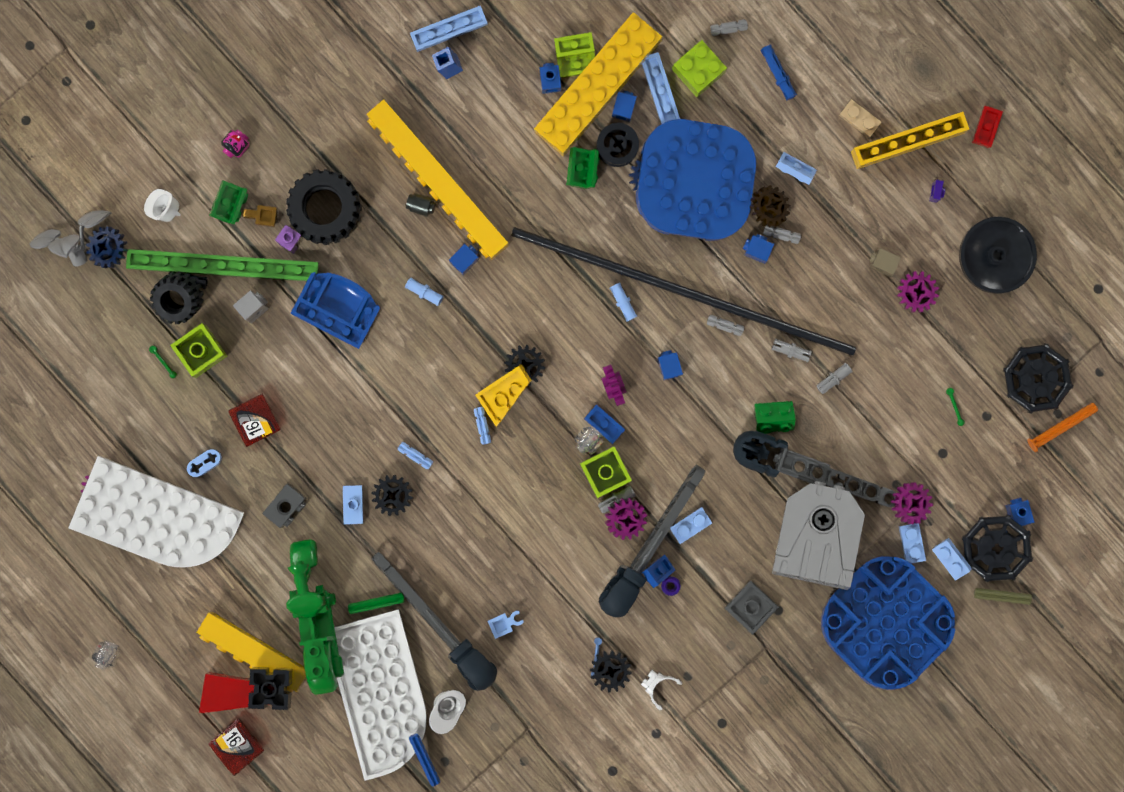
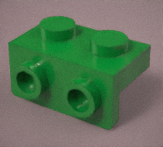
M570 148L566 186L582 189L595 187L598 180L597 166L600 162L597 149Z
M222 180L209 216L234 225L241 217L242 212L240 209L242 204H245L247 201L248 189Z
M793 401L754 404L756 431L768 434L771 432L795 430L796 419Z

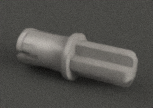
M844 363L817 384V389L822 394L826 393L836 384L839 385L842 379L853 372L847 363Z
M628 486L616 494L612 493L613 496L600 502L598 507L602 513H606L609 511L608 507H614V501L619 504L620 498L627 501L628 498L635 497L636 495L631 486Z

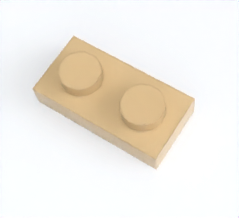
M852 99L839 115L868 138L871 137L881 124L880 120Z

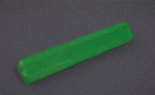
M396 593L348 604L349 614L400 604L405 602L403 593Z

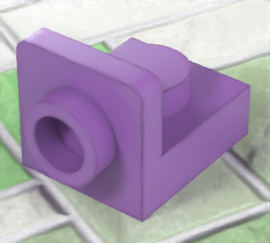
M285 225L275 241L294 254L298 249L296 244L301 235Z

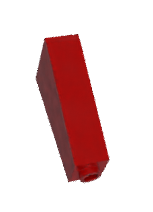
M211 672L206 673L199 713L247 708L249 692L254 690V685H249V678ZM272 684L267 686V689H270V693L275 690Z

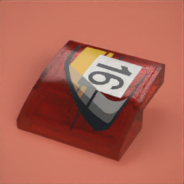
M263 393L228 410L246 447L281 430Z
M240 719L233 722L209 743V746L220 761L234 776L264 752L255 736L250 734Z

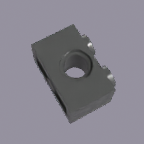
M286 484L262 514L279 528L288 527L293 522L294 518L292 516L296 511L301 512L306 506L305 500L307 498L292 485ZM284 502H289L291 505V509L287 513L282 510Z

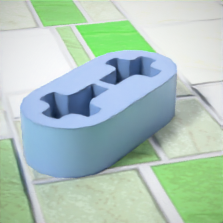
M210 449L188 463V474L193 477H200L221 463V453ZM210 453L212 455H217V457L215 458V463L213 461H210L208 463L205 462L210 458ZM203 463V466L199 468V473L192 472L193 464L200 465Z

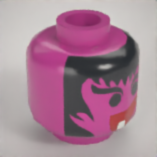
M238 129L236 131L230 130L221 141V145L224 148L222 152L230 158L233 156L240 158L250 146L249 138Z

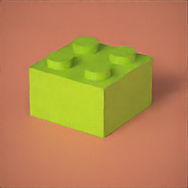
M701 40L673 64L672 70L690 91L698 97L725 74L727 67Z
M203 323L170 345L187 371L194 378L199 377L228 357L207 325Z
M615 446L580 463L597 498L632 481Z

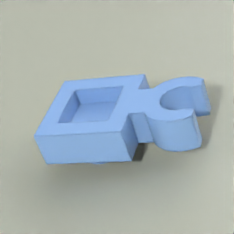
M519 610L514 611L508 618L504 613L487 621L495 639L512 632L511 625L519 626L524 623L523 620L518 622L514 620V616L520 613Z

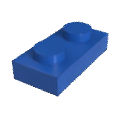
M597 404L584 418L585 421L612 444L625 431L621 425Z
M664 554L642 573L647 582L655 588L675 571V568Z

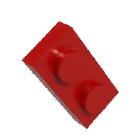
M989 106L983 107L972 143L987 148L992 147L1003 111Z

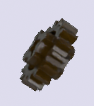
M772 185L764 186L754 192L755 197L750 200L754 203L750 206L755 211L752 213V216L756 215V222L762 221V226L768 225L769 228L777 227L787 220L786 216L790 215L787 209L791 205L786 204L789 198L783 197L784 191L778 192L779 187L773 189Z

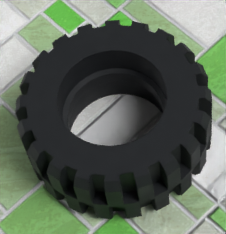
M319 169L313 170L311 174H308V172L303 174L301 180L297 179L294 182V188H290L288 192L290 196L286 199L288 209H286L287 216L290 219L291 225L306 240H310L315 244L330 245L332 242L336 244L342 238L346 239L349 237V233L357 228L356 224L357 221H360V211H362L360 197L352 183L336 171L331 172L328 169H324V171H319ZM321 190H330L336 193L342 203V210L338 218L326 225L313 222L306 211L310 197Z

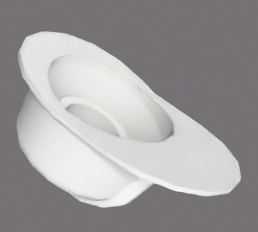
M154 190L146 199L144 211L152 219L170 222L175 216H181L178 212L179 202L171 193L165 190Z
M448 690L438 694L435 698L434 708L429 717V725L434 732L438 734L448 733L456 725L466 705V699L460 691Z

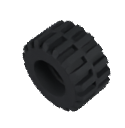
M179 271L176 274L171 272L169 275H165L154 285L150 293L152 294L150 301L153 302L151 307L156 310L154 313L160 315L161 320H168L169 324L175 322L176 325L181 322H187L202 307L201 304L204 299L201 297L204 294L203 291H200V283L196 284L194 277L191 279L190 274L186 273L183 275ZM170 290L178 292L183 297L184 305H179L171 299Z

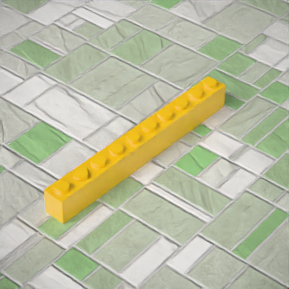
M384 99L366 114L369 118L367 120L368 124L374 130L377 128L381 132L379 136L386 144L390 142L394 147L392 149L394 154L398 158L403 157L406 161L404 165L411 173L413 171L416 172L418 175L416 179L423 187L426 185L431 190L429 194L435 201L439 199L442 202L443 206L441 208L448 216L452 214L455 217L454 223L460 230L464 228L468 232L467 238L472 244L477 243L481 247L479 252L485 258L489 257L493 260L509 246L505 238Z

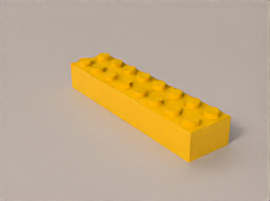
M633 12L534 128L535 133L564 157L640 68L647 57L662 42V36Z

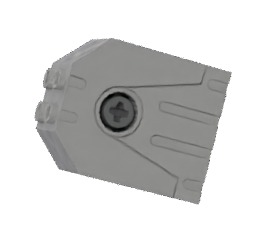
M815 481L814 484L810 483L787 498L772 574L844 590L851 588L865 514L849 491H845V487L834 485V488L826 487V483ZM821 518L824 519V522H825L824 525H821V521H820Z

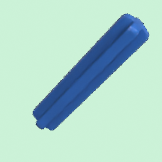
M415 733L409 737V741L432 787L440 783V779L420 736Z

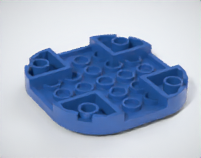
M686 119L667 121L651 132L642 148L639 182L636 191L637 208L647 224L663 234L705 239V241L721 240L737 232L744 225L750 213V200L753 194L756 171L755 153L746 137L737 130L727 126Z
M894 556L877 557L858 568L853 573L851 588L848 590L839 588L826 602L821 616L822 633L830 648L864 682L883 690L899 689L915 682L929 665L949 647L955 634V614L947 598L944 595L942 596L915 569V566L902 558Z

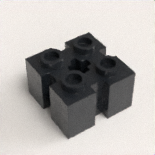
M252 667L250 669L249 685H254V690L249 692L248 709H265L268 707V704L272 705V710L290 709L292 692L287 691V686L292 684L293 668H276L273 672H269V667ZM270 684L275 688L272 693H270V689H267V686Z

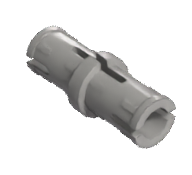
M776 338L774 344L781 347L773 345L771 349L786 354L789 358L795 357L807 363L810 357L803 354L811 356L812 353L811 350L797 347L794 343L789 344Z

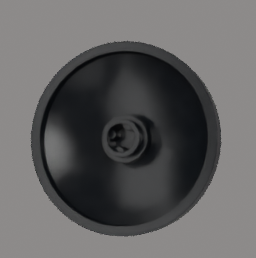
M990 217L976 223L966 232L959 249L960 266L967 280L976 288L993 294L1007 293L1022 286L1032 275L1037 261V249L1030 232L1019 222L1007 217Z

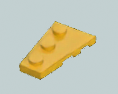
M519 365L475 394V396L497 427L532 380L523 366Z

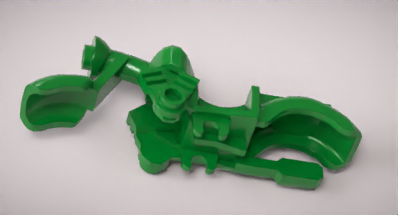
M312 539L302 540L290 545L291 566L288 567V570L294 575V583L297 590L289 591L290 599L287 601L286 607L292 613L293 618H299L301 641L299 646L304 645L303 661L307 682L311 692L319 695L336 690L338 686L336 678L344 675L342 657L338 652L331 609L333 605H336V597L334 593L328 592L323 585L316 586V592H309L307 582L312 571L311 568L318 564L317 544Z

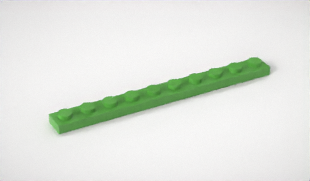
M128 249L126 268L307 281L311 273L316 272L318 274L319 263Z

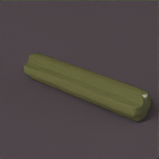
M975 588L974 598L1028 605L1032 601L1031 594Z

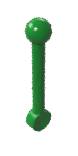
M150 346V353L155 354L169 372L170 378H176L177 373L172 371L159 355L157 347Z
M948 388L946 394L950 396L958 419L957 424L963 426L965 421L961 418L955 402L954 390Z

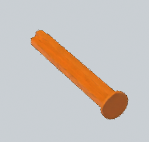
M1091 403L1034 439H1027L1029 446L1034 452H1037L1038 448L1096 413L1098 411L1097 406Z

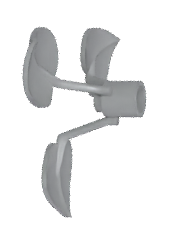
M97 210L83 215L78 220V224L81 225L79 227L80 236L73 234L59 239L57 237L61 235V232L51 229L37 235L29 245L34 249L48 246L49 250L56 255L65 258L69 256L73 266H81L87 262V257L83 251L86 249L84 245V228H91L99 224L112 213L110 211Z

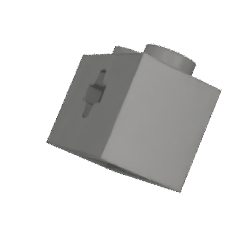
M251 290L233 305L239 314L251 324L269 309L266 306L267 300L258 292L254 293Z

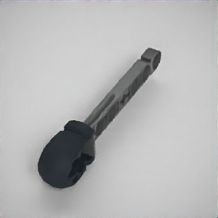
M751 430L739 435L734 443L733 453L735 459L745 468L759 473L766 472L767 476L773 478L781 472L812 484L815 481L826 483V486L834 488L831 477L837 474V478L845 480V477H847L844 482L845 491H849L852 495L868 501H876L875 503L882 506H895L893 503L887 504L884 500V496L887 493L893 494L896 493L895 491L885 487L880 488L877 484L830 468V464L788 450L787 441L781 439L776 441L773 436ZM756 443L770 444V447L780 448L779 454L774 456L773 461L776 463L773 469L769 465L758 463L762 459H767L770 451L766 450L765 445L758 447ZM752 455L757 456V459H747V458H746V456H747V457H751ZM797 461L804 463L805 467L802 472L795 470L794 466ZM817 467L821 468L823 472L822 476L818 479L812 474L813 470ZM852 480L858 483L856 491H851L848 487L849 482ZM835 483V485L837 486H843L842 483ZM871 486L876 489V495L872 498L866 494V490Z
M695 465L630 567L621 565L617 570V575L609 581L600 594L598 602L601 609L607 615L623 617L634 604L640 592L639 588L643 587L647 581L641 573L705 474V470L700 466Z
M380 552L371 557L375 565L399 592L403 593L407 601L452 650L448 658L454 664H457V668L468 681L469 687L476 691L485 690L490 687L496 680V666L489 662L477 649H474L468 639L460 643Z

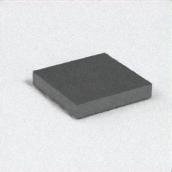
M750 580L724 609L753 635L779 606Z

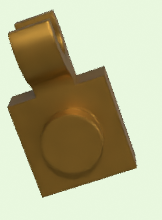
M258 205L257 211L243 209V217L246 219H256V225L275 227L277 207Z

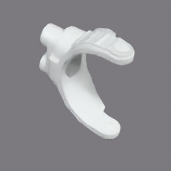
M651 670L648 674L649 679H644L641 685L646 688L645 691L650 695L656 708L662 710L661 705H658L653 699V690L656 684L662 680L671 679L676 681L677 684L682 685V681L672 676H665L661 673L657 674Z

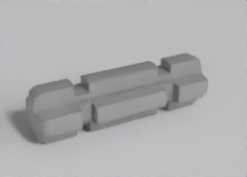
M745 19L738 22L721 23V25L715 24L711 25L710 31L712 36H717L720 33H734L738 30L745 31L748 28V24Z
M766 225L763 232L766 236L771 237L772 235L773 238L787 242L790 240L791 243L798 244L801 239V234L791 233L789 230L778 227L774 228V226L769 228Z
M714 315L708 317L707 325L712 327L717 326L716 328L729 333L734 332L738 336H741L744 331V326L734 325L733 322L722 318L717 319Z

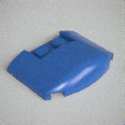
M313 272L309 276L290 314L359 349L380 307L376 305L371 295L357 283L340 275L332 273L316 274V272Z

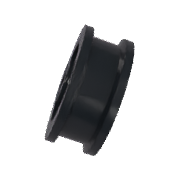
M612 123L600 132L596 149L599 151L600 159L605 164L612 167H623L631 163L639 149V139L634 129L624 123ZM612 133H622L625 135H615L614 140L611 138L609 147L606 148L604 146V140L608 135ZM615 141L616 143H622L620 148L623 152L626 149L627 143H630L631 151L629 154L621 158L611 156L610 154H621L619 147L614 148Z

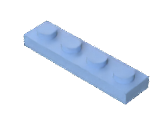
M480 5L413 31L410 35L417 52L486 26L488 23Z
M659 52L651 54L642 63V67L660 122L663 124L670 120L680 119Z

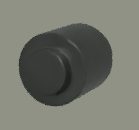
M416 193L414 195L410 194L407 199L406 209L428 217L429 214H433L435 203H433V198Z

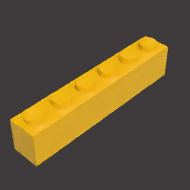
M960 112L854 147L851 154L856 169H860L965 134L969 127L964 112Z
M212 611L208 612L196 632L200 635L199 638L207 643L213 642L217 645L216 648L224 653L230 652L238 662L243 663L245 661L250 664V669L252 667H269V672H273L276 668H293L292 684L287 686V691L293 692V690L297 692L306 679L303 665Z

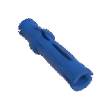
M772 45L765 46L760 51L776 79V85L782 90L786 101L794 98L797 93L791 85L789 75H786Z

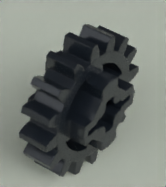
M519 345L518 351L511 349L513 354L512 356L506 355L509 361L504 362L508 366L504 371L510 372L519 365H522V361H526V363H530L526 372L531 380L537 383L536 377H543L540 370H545V367L541 366L545 359H539L542 353L536 354V348L533 347L532 350H529L528 345L525 346V349H522ZM525 353L533 355L535 359L530 360L525 356ZM518 355L519 360L517 364L512 365L513 359ZM538 366L536 373L531 376L532 368Z
M386 475L385 481L380 478V485L374 484L377 490L371 492L372 495L376 496V498L372 499V502L378 503L375 508L381 507V514L388 511V516H391L392 512L398 516L399 510L405 513L404 507H410L411 504L408 500L413 499L412 496H409L413 489H407L410 483H403V477L397 480L396 475H393L392 479ZM394 482L399 484V486L391 488L388 483ZM383 489L384 497L380 500V491ZM389 491H398L395 495L396 500L389 499L385 501L390 496ZM405 492V499L402 503L400 500L401 493ZM393 503L397 508L391 509L385 505Z
M613 650L610 651V654L603 651L604 656L596 655L598 661L592 660V664L595 667L590 668V671L594 672L590 677L591 679H596L595 686L601 685L600 690L603 691L606 687L608 693L611 692V688L618 692V686L625 688L623 682L630 681L627 675H631L632 672L627 670V668L631 664H625L627 657L620 658L621 652L614 655ZM610 658L618 660L621 664L616 665L612 663ZM604 661L605 665L598 671L600 663ZM610 666L612 669H616L612 676L609 673H605ZM624 671L622 678L617 681L619 673ZM606 678L610 680L611 684H607L601 679Z

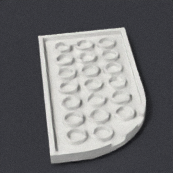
M98 456L69 529L163 565L192 567L212 560L225 550L234 538L244 512Z
M399 609L334 627L338 652L342 657L344 675L337 678L365 781L389 774L402 767L415 754L409 737L417 733L422 741L426 729L425 702Z

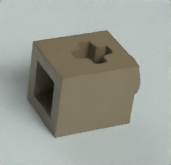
M880 248L877 252L873 251L869 262H871L869 268L891 277L894 275L901 257Z

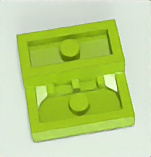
M592 32L554 38L560 78L580 75L595 57Z

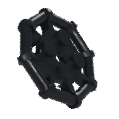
M1046 343L1039 346L1019 347L1006 368H1003L1008 393L1007 397L1025 408L1027 413L1032 414L1036 411L1050 409L1057 410L1062 400L1074 387L1071 381L1069 359L1064 358ZM1041 353L1040 359L1029 360L1027 356ZM1046 354L1057 361L1058 364L1053 366L1045 360ZM1023 359L1025 363L1020 370H1014L1020 360ZM1060 367L1062 368L1064 383L1058 381L1057 369ZM1034 374H1040L1042 382L1035 383ZM1013 375H1016L1017 379H1019V387L1017 389L1014 387ZM1056 386L1062 387L1060 392L1053 399L1051 393L1054 391ZM1020 391L1024 392L1030 397L1029 402L1017 393ZM1046 397L1048 402L1035 404V399Z
M1007 514L1006 516L997 517L981 516L968 533L962 536L965 560L972 570L980 575L985 582L1011 579L1014 581L1018 574L1034 559L1032 557L1030 538L1032 534L1013 520L1011 515ZM1003 524L1002 528L990 529L988 525ZM1009 525V526H1010L1013 530H1015L1019 535H1017V536L1011 535V534L1006 530V529H1007V526ZM982 527L985 529L982 537L979 539L973 538ZM1023 540L1024 553L1018 552L1017 542ZM971 543L977 544L978 554L973 557ZM997 543L1000 547H1003L1000 552L992 550V547H995ZM1016 557L1022 558V560L1013 569H1011L1010 564L1013 563L1014 559ZM982 560L984 564L989 566L988 570H984L976 561ZM1005 567L1008 571L992 573L993 568Z

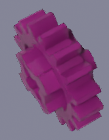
M914 271L912 272V277L907 274L905 275L906 280L901 279L899 281L902 286H898L897 290L901 291V293L896 296L902 298L899 304H906L905 310L911 307L912 313L916 309H918L919 313H922L923 307L929 310V304H936L933 298L939 297L938 294H935L939 287H934L933 285L936 283V280H929L930 274L924 277L923 271L919 275ZM916 280L914 286H907L910 281ZM917 288H919V292H921V294L918 296L917 293L914 292V290ZM906 294L910 297L911 302L907 299ZM922 298H928L924 304L919 305Z
M611 364L602 367L605 377H602L601 380L608 398H614L617 406L625 404L622 394L627 393L620 372L614 373Z
M915 482L910 484L904 483L903 487H897L899 493H893L892 495L896 498L891 500V503L895 504L892 511H897L895 517H901V522H907L908 524H914V522L919 524L921 519L926 520L925 514H931L928 508L933 506L932 503H929L932 496H927L929 490L923 489L922 484L917 485ZM913 490V491H916L917 493H916V494H915V493L912 494V493H909V491ZM908 513H913V514H915V515H914V516H909V515H907V514H908Z
M620 498L619 504L614 501V507H608L610 513L605 514L606 518L609 519L605 521V524L609 526V532H613L616 538L620 535L622 540L625 539V536L631 540L633 534L638 537L637 531H644L642 524H647V521L643 519L647 517V514L642 512L644 507L642 505L639 506L637 500L632 503L631 498H628L627 502ZM633 509L637 511L638 516L633 514ZM614 522L619 523V529L615 527Z

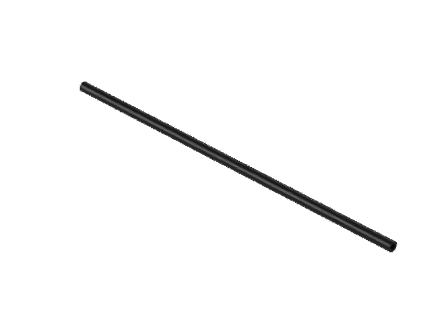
M513 228L511 236L852 356L856 351L855 346L525 230Z

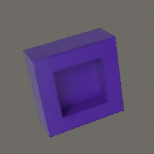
M935 180L932 183L930 202L937 203L944 197V181Z

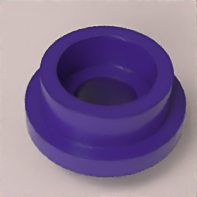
M673 576L667 577L661 583L662 591L669 596L676 595L681 587L679 580ZM669 582L674 583V588L671 590L667 588Z

